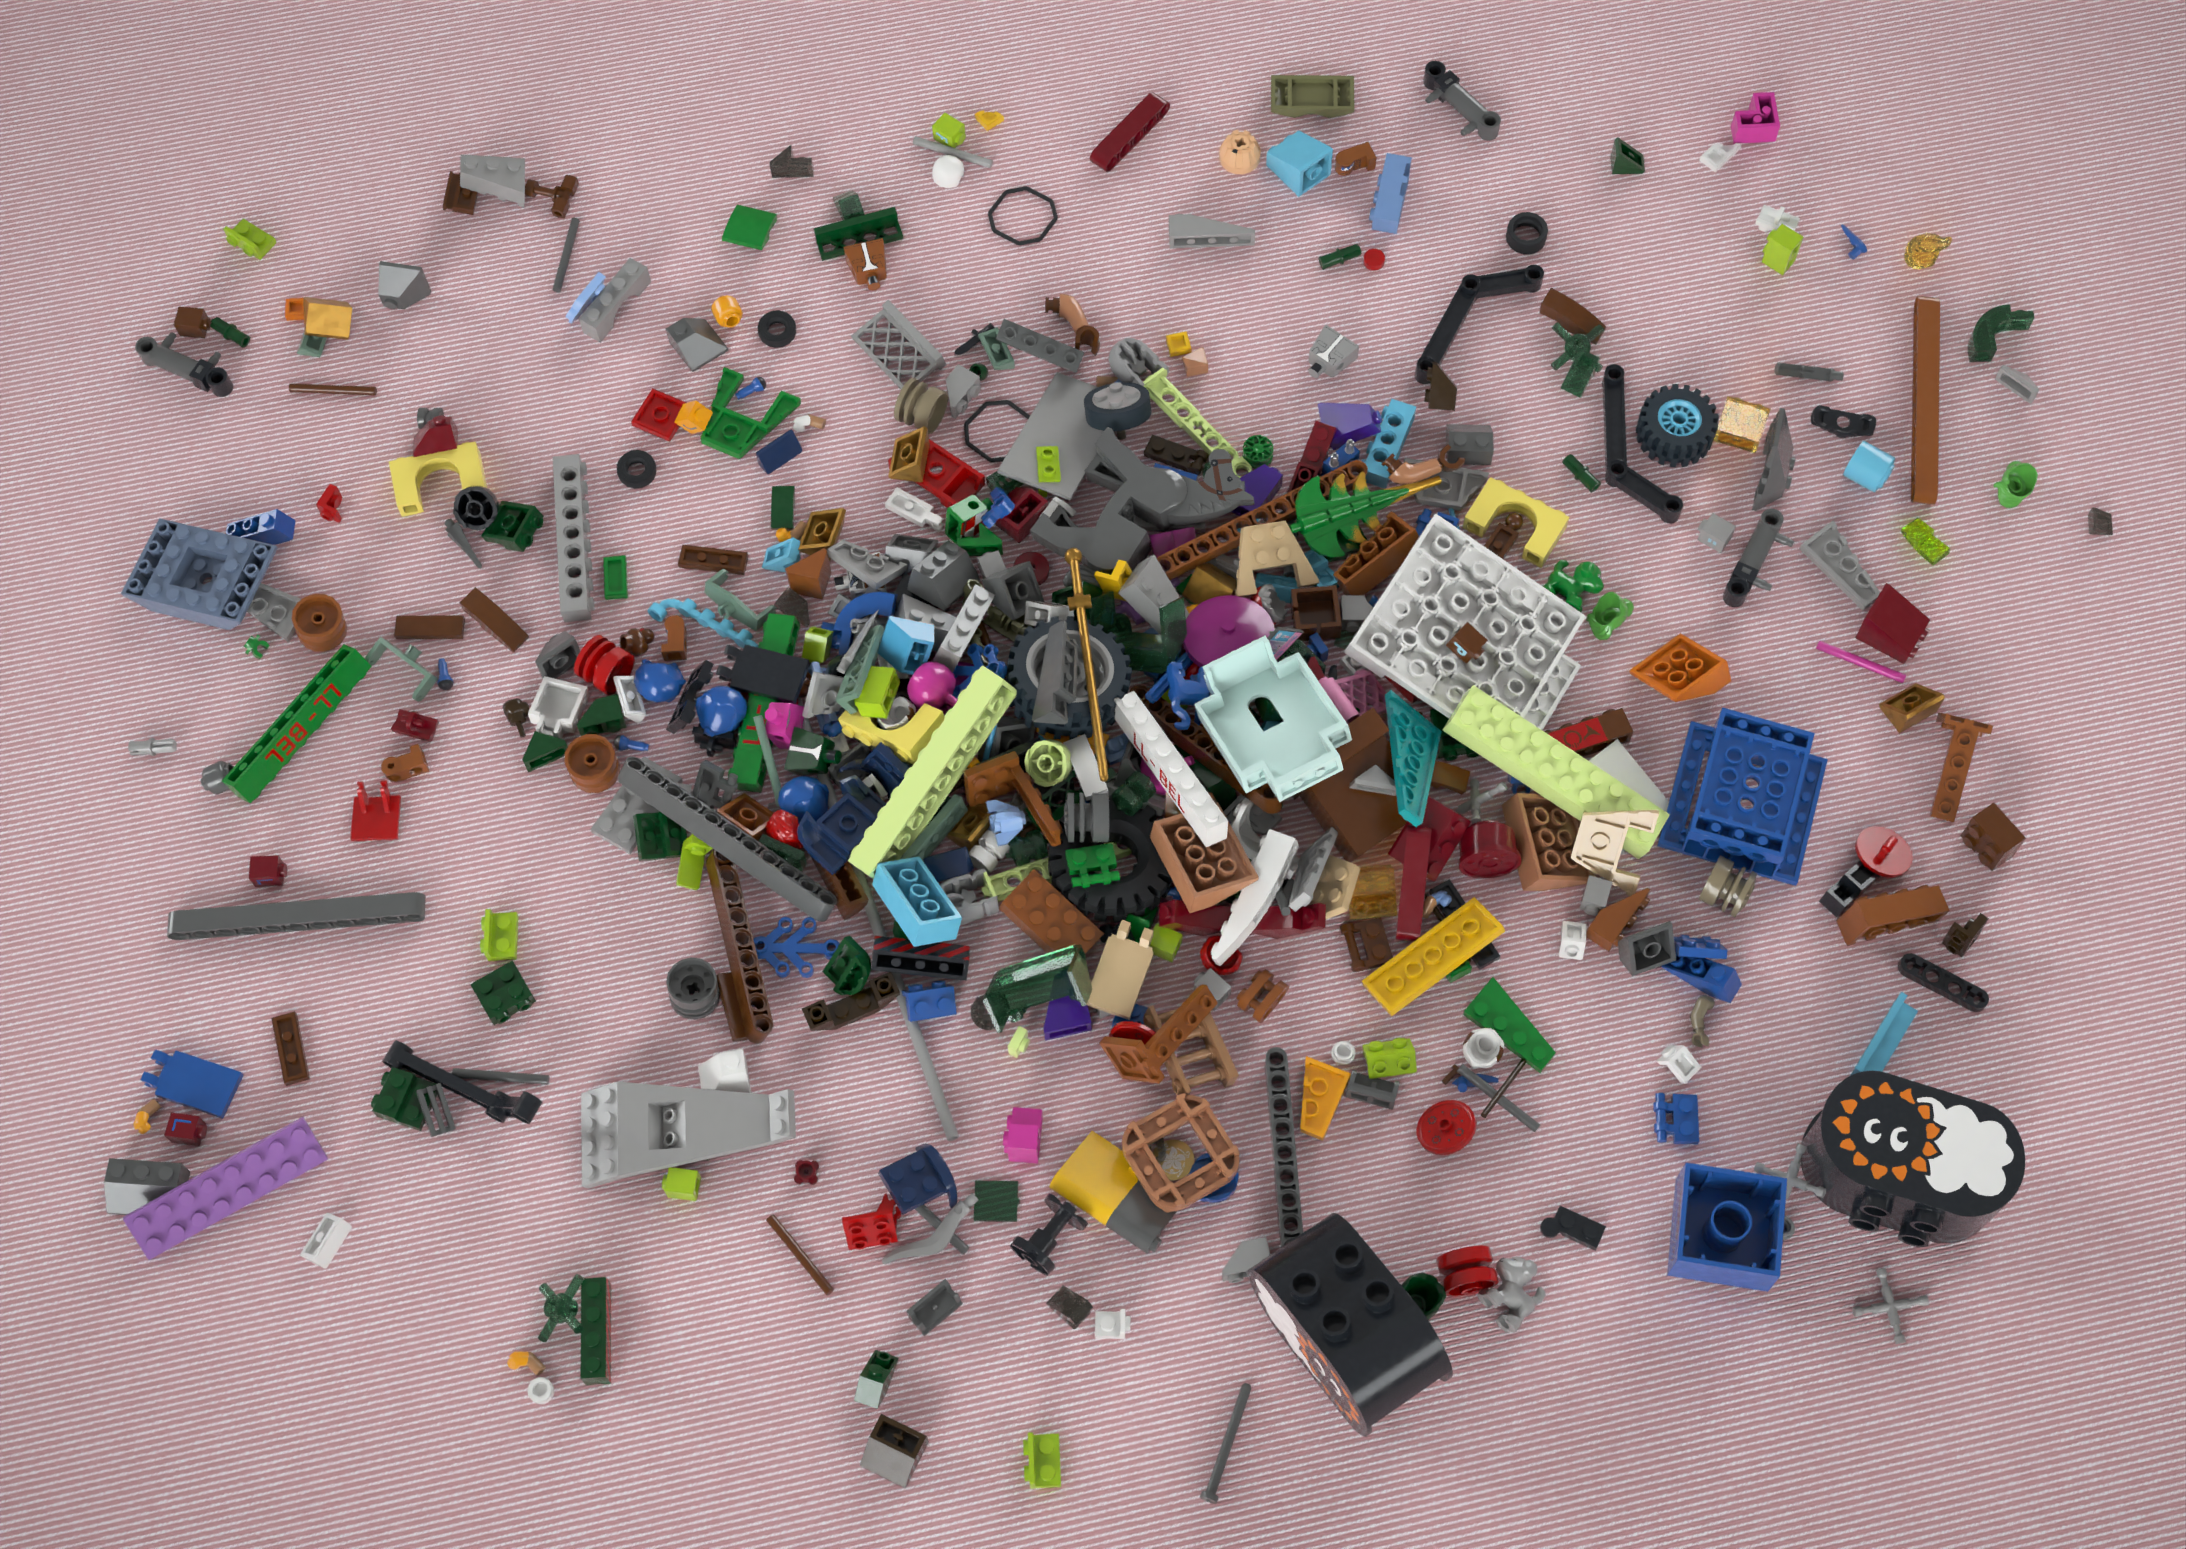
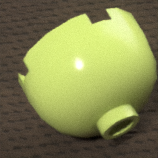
M1053 739L1037 741L1026 752L1024 761L1026 772L1031 775L1037 785L1044 787L1057 785L1065 780L1072 770L1071 753L1067 746L1060 741Z

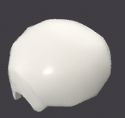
M951 155L939 157L933 165L932 177L934 182L940 187L945 188L958 186L960 179L964 177L963 162Z

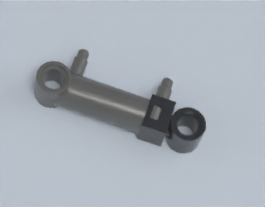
M1436 60L1428 62L1425 67L1423 83L1426 88L1433 90V92L1426 97L1425 101L1427 103L1437 99L1442 103L1447 101L1470 123L1461 130L1462 136L1470 134L1477 129L1481 139L1486 141L1496 139L1501 123L1499 114L1488 111L1459 84V77L1451 70L1446 72L1445 65L1442 62Z
M173 332L166 336L161 345L154 338L148 336L137 341L135 349L145 365L157 366L193 382L195 387L206 392L211 389L217 397H225L232 392L233 383L227 372L223 368H215L221 357L219 352H215L208 362L203 359L197 361L169 349L176 338V334Z
M1767 509L1762 513L1726 585L1723 601L1730 607L1743 605L1753 585L1768 591L1771 590L1772 584L1758 578L1757 575L1774 541L1789 547L1793 546L1794 540L1779 533L1784 518L1777 509Z

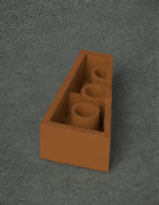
M1390 511L1386 516L1388 520L1383 525L1379 524L1374 529L1375 534L1368 541L1364 540L1359 545L1360 550L1358 553L1351 554L1333 574L1342 592L1345 595L1364 596L1390 574L1398 570L1419 538L1416 529Z
M1922 885L1911 891L1901 889L1890 895L1885 892L1876 895L1874 898L1860 897L1854 900V904L1836 922L1846 945L1850 946L1854 945L1862 937H1865V940L1868 941L1875 939L1877 935L1886 931L1888 934L1897 933L1906 928L1907 925L1911 929L1939 921L1950 910L1939 885L1932 887Z

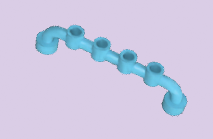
M686 598L684 602L676 599H666L659 604L653 603L647 610L653 619L661 622L667 615L666 609L673 607L683 616H690L697 620L701 626L714 629L721 637H728L734 640L742 648L745 645L758 647V644L751 640L753 635L748 630L742 629L739 633L732 630L734 625L731 621L723 619L720 623L714 620L715 614L707 608L701 613L696 610V603L689 598Z

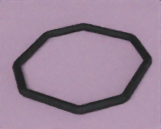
M1027 186L1005 190L988 211V218L993 233L1016 245L1040 242L1058 219L1054 201ZM1028 191L1050 202L1054 218L1039 238L1018 241L995 228L992 213L1007 194Z
M1009 400L985 402L964 423L966 445L989 462H1003L1005 457L991 458L970 443L968 425L987 406L1008 404L1029 419L1030 415Z

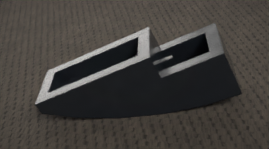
M1859 861L1826 891L1819 902L1834 916L1838 917L1880 875L1873 873Z

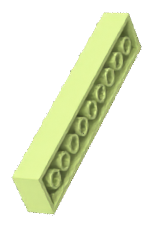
M983 665L974 672L971 682L966 689L961 691L954 707L948 710L941 726L932 733L928 745L919 752L917 761L906 771L903 781L892 791L891 798L886 806L879 810L873 825L866 829L862 841L851 851V857L848 859L851 864L874 879L878 863L899 860L929 824L964 773V770H966L1016 697L1017 690Z
M1474 685L1463 695L1443 728L1444 732L1579 821L1582 819L1583 812L1659 810L1654 833L1628 827L1622 849L1637 859H1640L1650 851L1670 814Z

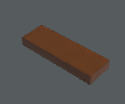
M682 545L678 566L679 568L719 572L725 569L729 572L728 574L745 575L749 555L748 552Z
M464 615L396 616L394 637L396 639H463L465 617Z
M731 972L718 973L716 977L732 1041L748 1040L742 1022Z
M294 1011L271 1018L284 1084L288 1086L309 1080L310 1076L297 1013Z

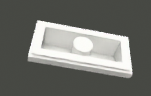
M614 676L613 679L624 716L632 721L641 723L646 716V711L641 695L638 693L634 683L635 676Z
M326 1213L300 1256L326 1269L352 1229V1226L342 1218Z

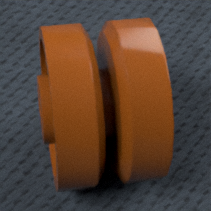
M326 594L306 596L296 604L292 611V622L299 641L307 649L315 652H326L335 649L346 637L347 624L340 604L333 597Z
M597 734L580 736L569 744L565 752L564 763L573 784L580 790L587 793H600L608 790L616 783L617 776L620 773V763L612 744L605 737Z

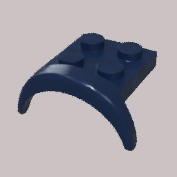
M880 742L865 759L851 761L842 766L839 772L857 769L873 774L883 785L887 792L888 800H890L892 791L901 784L906 771L910 767L896 757L890 747Z
M925 1143L915 1148L917 1152L879 1170L878 1174L902 1215L945 1193L948 1195L950 1208L957 1204V1188L953 1175L943 1157L930 1144Z

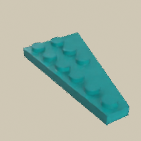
M1390 690L1385 694L1398 813L1406 821L1417 827L1423 823L1442 731Z

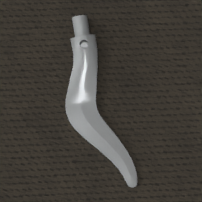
M971 1193L964 1201L960 1200L930 1237L892 1250L882 1259V1263L888 1264L901 1258L933 1255L944 1250L960 1221L971 1211L970 1208L978 1201V1198Z

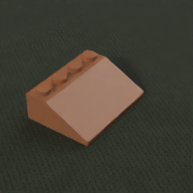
M1516 793L1501 805L1506 825L1514 830L1517 850L1521 854V865L1517 869L1523 891H1547L1585 885L1589 875L1594 876L1593 872L1571 859L1580 826L1578 819L1540 794Z
M1217 802L1216 805L1219 807V809L1221 810V812L1224 814V812L1222 811V809H1221L1219 803ZM1182 813L1154 821L1150 839L1189 913L1212 907L1258 881L1259 877L1229 822L1227 839L1206 847Z

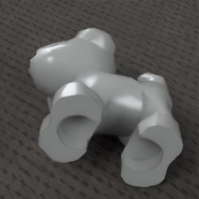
M1517 1256L1501 1258L1497 1262L1496 1271L1503 1281L1498 1289L1484 1288L1477 1294L1479 1301L1488 1308L1494 1305V1308H1497L1502 1303L1509 1307V1312L1501 1314L1496 1319V1323L1505 1332L1510 1331L1513 1333L1520 1328L1524 1318L1534 1311L1535 1306L1542 1303L1546 1296L1545 1290L1542 1287L1537 1288L1536 1294L1533 1297L1525 1293L1523 1286L1529 1283L1533 1276L1537 1274V1265L1531 1260H1525Z

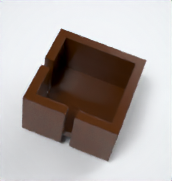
M1337 585L1291 589L1290 605L1293 629H1300L1304 632L1295 642L1309 641V636L1316 632L1322 640L1340 638L1342 623Z
M1992 803L1972 817L1960 835L1964 844L1974 852L1977 851L1980 862L1991 871L2012 858L2026 839L1995 803Z

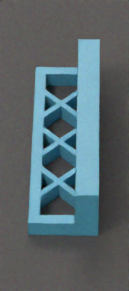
M1901 992L1896 998L1851 1075L1863 1071L1882 1072L1918 1012V1010L1904 1003L1908 995Z

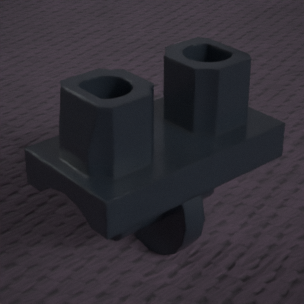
M700 723L698 727L693 726L694 742L700 744V749L707 750L708 757H713L715 751L723 752L724 748L734 749L736 747L735 730L711 737L704 734V729H702Z

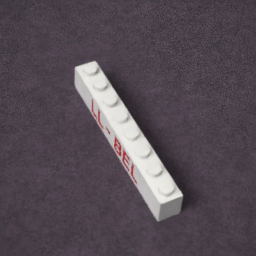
M1132 691L1125 694L1122 699L1115 698L1116 722L1203 844L1208 847L1227 839V818L1137 694Z

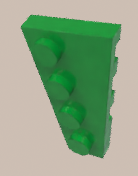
M1494 977L1490 979L1463 1012L1465 1017L1481 1029L1492 1028L1495 1030L1507 1049L1519 1058L1525 1059L1527 1064L1539 1073L1543 1071L1556 1054Z

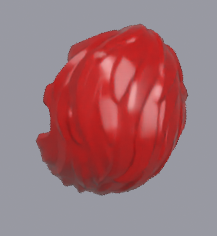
M782 809L774 812L766 825L768 839L780 848L788 851L799 850L803 847L797 834L799 826L797 816Z
M1222 935L1208 937L1200 950L1203 966L1207 970L1211 968L1218 975H1230L1236 972L1243 959L1239 948L1221 966L1216 965L1212 959L1211 951Z

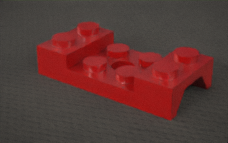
M929 439L930 445L923 482L915 483L939 498L941 504L946 508L971 495L976 496L985 486V475ZM890 457L889 460H888L889 469H890L892 457ZM933 467H940L942 471L935 474L931 472V469Z

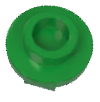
M257 634L256 637L251 635L243 646L247 648L245 653L248 655L252 650L253 656L261 659L263 655L257 651V647L262 646L268 649L269 644L266 641H258L260 635Z

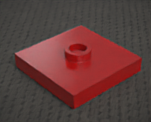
M652 388L632 419L631 424L638 429L670 442L680 427L675 423V420L682 405L687 402Z

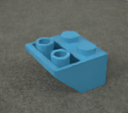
M889 616L877 653L899 672L913 675L922 664L928 662L934 645V625Z

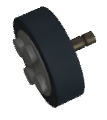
M1118 382L1106 384L1090 391L1084 398L1085 415L1088 425L1102 431L1109 427L1113 431H1117V438L1119 440L1126 438L1125 430L1143 424L1150 418L1152 413L1149 391L1144 386L1136 383Z

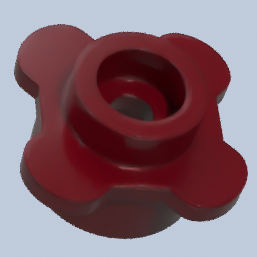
M799 1160L795 1163V1183L807 1182L814 1185L818 1182L816 1174L819 1164L817 1161Z

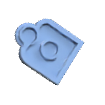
M598 272L566 314L565 317L569 319L570 324L583 314L605 288L603 283L606 276Z

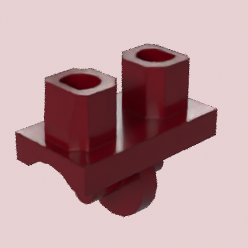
M399 709L397 719L392 725L391 730L395 733L431 742L435 736L439 721L435 718L420 715L416 711L409 712Z

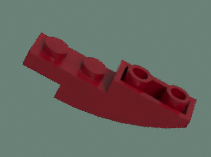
M1315 420L1287 493L1303 486L1307 481L1316 476L1320 477L1323 462L1330 453L1329 449L1337 430L1336 427Z

